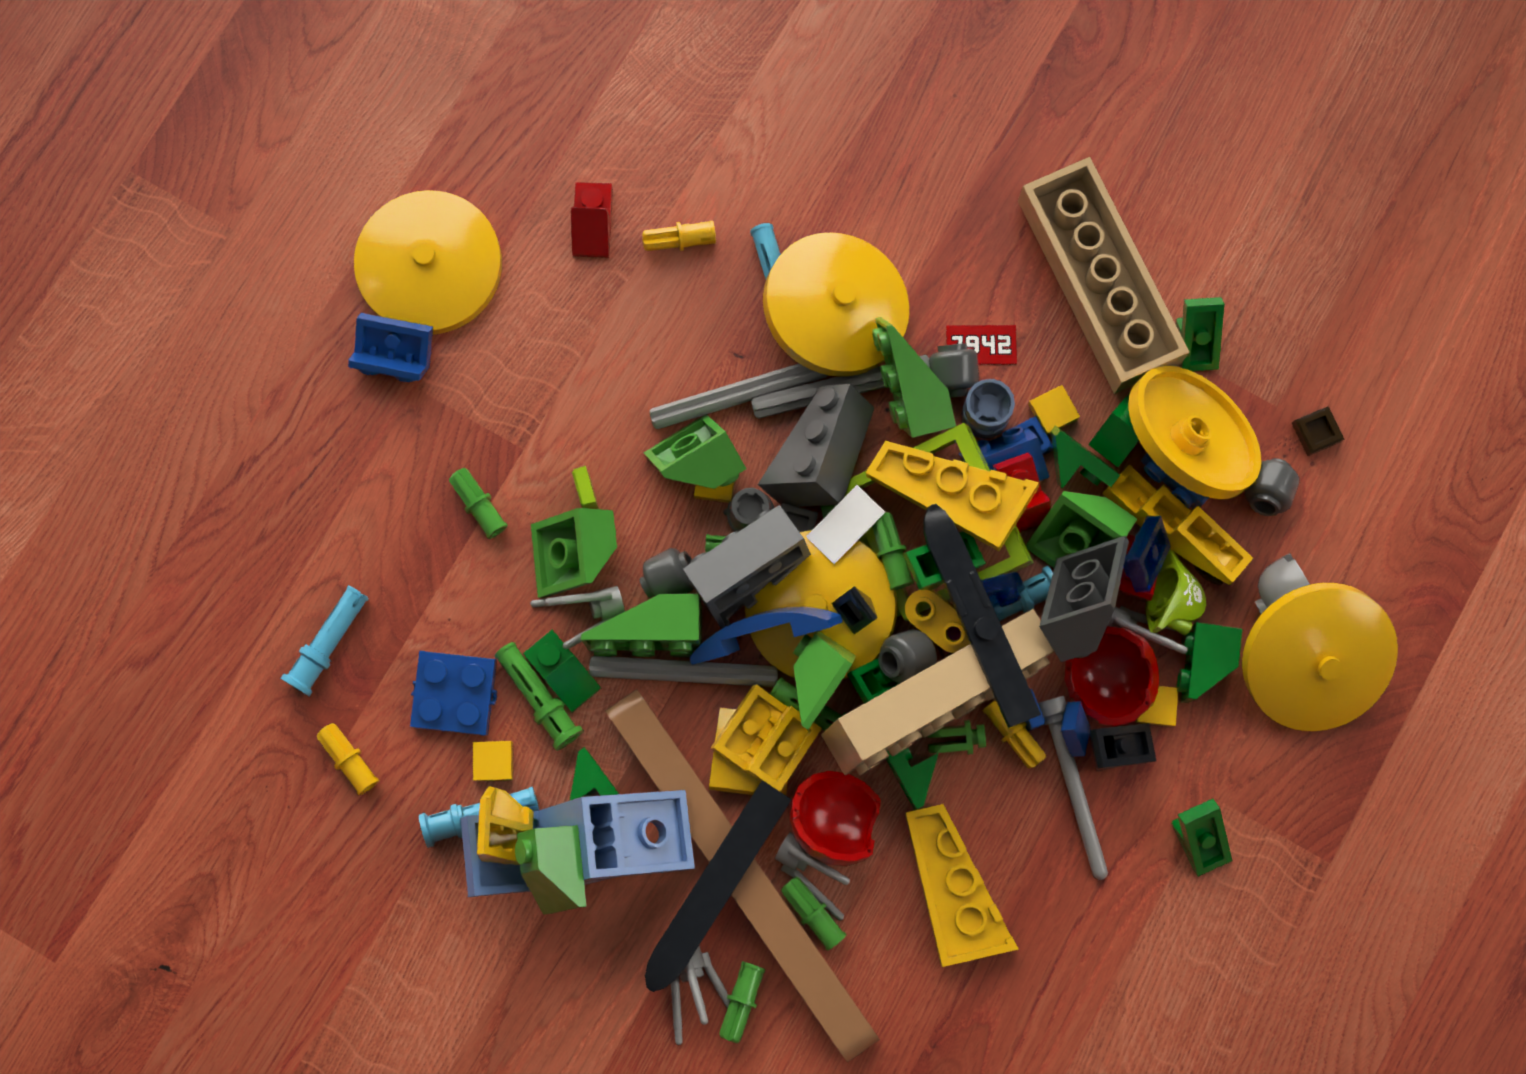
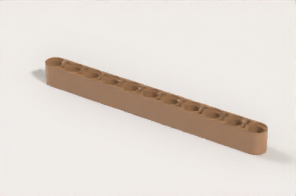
M636 689L608 708L606 713L661 792L686 791L691 837L710 862L731 830L732 825ZM754 859L733 891L732 896L848 1063L880 1039Z

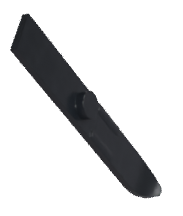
M932 504L927 508L923 519V534L927 547L1008 728L1041 715L959 531L945 510L937 504Z
M761 781L656 945L648 961L645 973L646 987L650 991L655 992L666 988L684 970L792 799L766 782Z

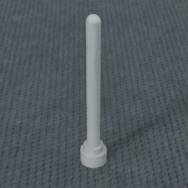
M1061 696L1040 702L1038 704L1045 719L1044 725H1049L1092 874L1096 879L1103 880L1108 875L1107 866L1075 759L1069 753L1061 733L1066 707L1065 698Z

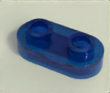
M1018 572L981 580L991 604L999 603L1000 607H1006L1021 599L1020 593L1025 590V585Z

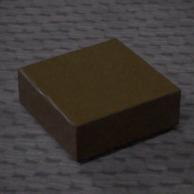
M1329 406L1292 422L1307 456L1345 440Z

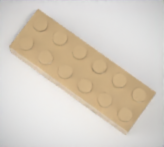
M1085 158L1024 185L1018 203L1113 393H1118L1135 385L1153 368L1181 365L1189 354V350L1091 158Z
M1034 609L1002 626L1026 680L1049 665L1050 662L1047 657L1054 652L1039 627L1041 620ZM971 644L838 718L821 736L844 775L855 769L859 775H862L889 757L887 751L893 757L922 738L921 734L926 738L943 728L954 717L957 720L974 710L976 706L987 700L988 702L995 697Z

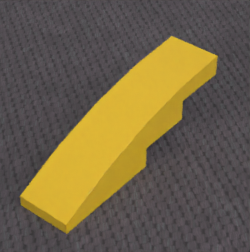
M1128 465L1119 474V478L1112 487L1108 486L1102 492L1105 497L1136 517L1137 521L1135 523L1162 544L1228 585L1235 581L1253 559L1247 551L1199 506L1189 510L1164 485L1156 490L1131 465Z

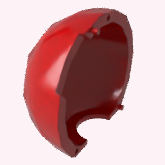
M1107 626L1097 651L1084 658L1066 660L1064 680L1070 698H1073L1075 702L1081 701L1085 714L1099 721V724L1119 726L1134 722L1153 706L1159 688V669L1154 651L1144 638L1128 629Z
M836 771L813 774L798 786L792 800L789 819L794 838L808 855L827 865L847 867L863 862L873 854L875 840L871 839V835L879 814L881 800L864 781L850 774L844 775L843 772Z

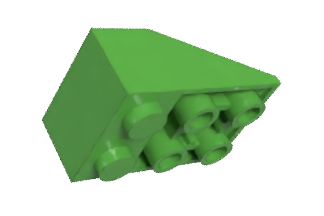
M882 317L875 318L877 328L872 329V335L876 350L881 351L886 365L880 366L884 385L886 388H890L894 401L888 403L893 423H897L899 429H903L912 438L956 427L948 389L892 324Z
M659 594L582 633L581 640L588 650L594 651V656L613 657L617 656V650L632 651V656L652 657L655 656V650L670 651V656L690 657L693 651L702 644V604L700 595Z

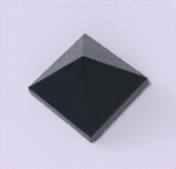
M855 586L831 603L854 634L878 618L871 598Z

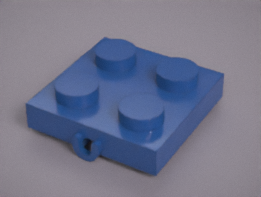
M419 651L416 681H413L414 690L411 693V696H414L410 727L488 735L491 706L495 705L497 701V690H494L497 659Z

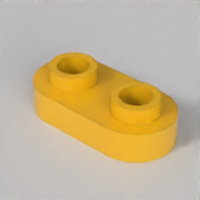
M918 590L908 597L905 603L907 619L943 650L955 653L971 644L954 606L936 591ZM920 602H927L930 605L931 612L928 616H922L918 613L917 606ZM951 626H955L961 631V637L957 641L951 640L947 635V631Z

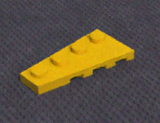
M889 441L884 442L865 472L869 479L924 510H927L932 504H937L945 510L956 528L997 551L1001 550L1039 488V482L1028 479L1023 481L1009 477L1006 473L999 471H987L969 466V463L955 459L950 461L935 457L933 453Z
M944 804L906 812L907 826L941 967L1018 950Z

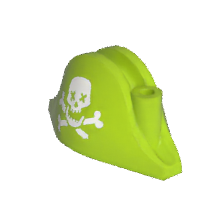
M1167 547L1162 551L1154 595L1151 601L1146 602V618L1149 630L1152 633H1158L1165 627H1169L1182 635H1187L1191 630L1192 622L1201 617L1205 612L1206 597L1199 581L1181 563L1176 553Z

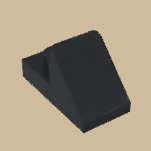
M1149 723L1090 730L1089 736L1096 771L1157 761Z

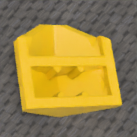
M491 786L486 789L480 799L477 855L482 862L520 865L515 857V845L518 841L517 833L533 829L534 812L529 807H523L505 790Z

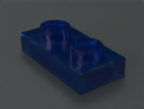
M1161 516L1146 517L1140 531L1135 535V541L1130 551L1126 554L1124 572L1127 577H1130L1135 592H1150L1171 548Z

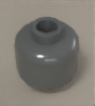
M967 343L937 346L938 352L933 353L929 359L930 369L948 389L950 398L967 396L968 388H972L974 384L980 381L976 351L967 349Z
M1278 458L1261 461V469L1257 479L1244 491V495L1255 512L1264 516H1276L1291 508L1300 484V478L1287 461Z
M669 548L646 560L643 564L644 576L640 578V584L645 594L652 598L659 594H687L691 592L694 587L683 568L690 564L691 556L686 551L680 552L676 548Z
M908 630L890 636L884 640L879 654V665L882 672L897 684L936 664L937 660L936 648L932 640L920 630Z

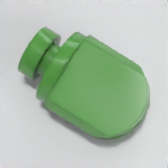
M964 720V725L943 727L928 736V738L965 735L966 740L928 744V752L943 753L967 750V755L973 754V745L978 744V748L986 747L984 724L976 725V729H971L970 720Z

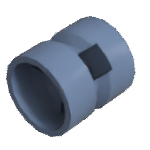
M985 379L974 384L968 391L961 412L962 423L967 424L971 428L975 437L982 439L993 438L1001 434L1007 427L1015 407L1014 395L1010 388L1001 381Z

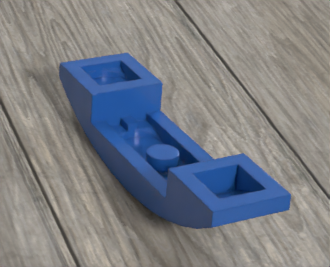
M786 607L764 611L730 624L713 634L690 656L691 665L720 658L740 650L737 637L790 622L793 635L797 637L842 623L841 614L812 607Z

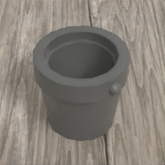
M744 488L734 495L728 504V508L723 513L727 515L728 524L732 531L735 532L753 523L760 513L774 509V505L771 499L759 489Z

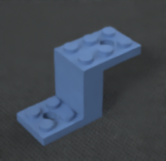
M685 790L580 797L539 811H533V829L578 825L584 885L621 876L695 869ZM479 815L460 818L468 897L531 892L521 875L520 865L482 862L477 855ZM649 822L653 823L658 829L659 837L656 843L649 841L646 836V826Z

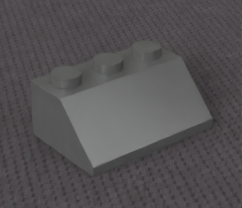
M1126 536L1056 559L1039 627L1061 662L1073 658H1084L1097 651L1115 609L1129 543Z

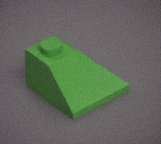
M707 414L643 452L648 461L664 478L713 489L718 486L730 485L738 479L739 473L747 469L726 431Z
M1063 491L1027 542L1026 547L1030 552L1054 568L1057 558L1127 536L1137 518L1107 497Z
M576 508L531 524L538 598L549 597L591 584L617 548L613 510Z
M816 631L812 638L805 634L793 654L799 657L793 667L801 724L808 730L852 666L856 655L820 631Z
M578 825L534 828L517 833L518 841L515 845V857L520 864L521 875L543 915L586 907Z

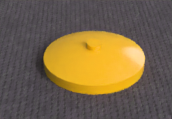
M417 191L391 200L376 211L368 220L356 244L354 272L362 296L377 316L433 326V334H441L466 325L487 307L500 282L502 254L492 225L485 215L473 204L447 192Z
M819 233L796 241L778 257L764 285V314L774 339L793 360L820 374L838 377L854 376L868 372L885 361L881 351L876 350L873 340L872 329L877 328L875 318L882 317L892 324L902 337H904L907 329L909 299L902 277L893 263L881 251L854 236L841 233Z
M1177 366L1153 368L1133 386L1128 401L1132 426L1145 451L1168 476L1185 488L1214 499L1236 497L1254 483L1261 469V452L1257 437L1239 407L1219 387L1203 376Z
M812 530L803 531L800 534L803 536L811 555L776 586L770 581L755 595L758 602L750 609H747L745 606L746 618L764 611L786 607H812L838 613L831 603L855 586L871 598L878 618L856 634L852 633L843 619L842 623L820 630L827 637L856 655L852 666L843 678L846 679L849 678L847 674L850 671L877 659L884 640L892 636L898 611L896 590H890L889 580L882 559L878 558L877 553L864 542L858 540L833 564L806 537ZM790 622L750 633L756 647L766 660L781 672L795 678L793 666L799 657L793 654L804 635L794 637ZM816 632L808 633L807 635L812 638Z
M1316 583L1303 586L1277 599L1260 615L1253 625L1243 651L1242 670L1244 681L1256 704L1267 716L1277 723L1301 731H1322L1336 728L1351 722L1365 713L1378 701L1386 690L1396 667L1398 656L1397 636L1387 613L1364 592L1339 583Z

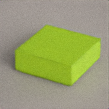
M586 466L573 469L572 475L582 508L599 509Z

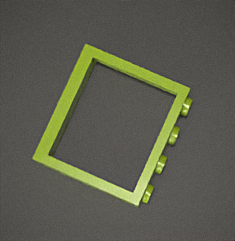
M965 423L913 447L914 449L934 454L957 443L965 462L969 463V466L990 471L971 428ZM866 471L850 479L845 496L856 485L863 489L875 483V481L869 479L866 476ZM1016 525L1004 543L1010 557L978 572L984 587L1034 563ZM871 527L860 540L871 547L876 553H879L878 544ZM905 588L896 590L897 617L902 615L904 620L909 621L905 614V603L909 597ZM946 588L937 592L949 603L952 602ZM920 602L917 610L920 615L924 616L931 612V607L927 602Z

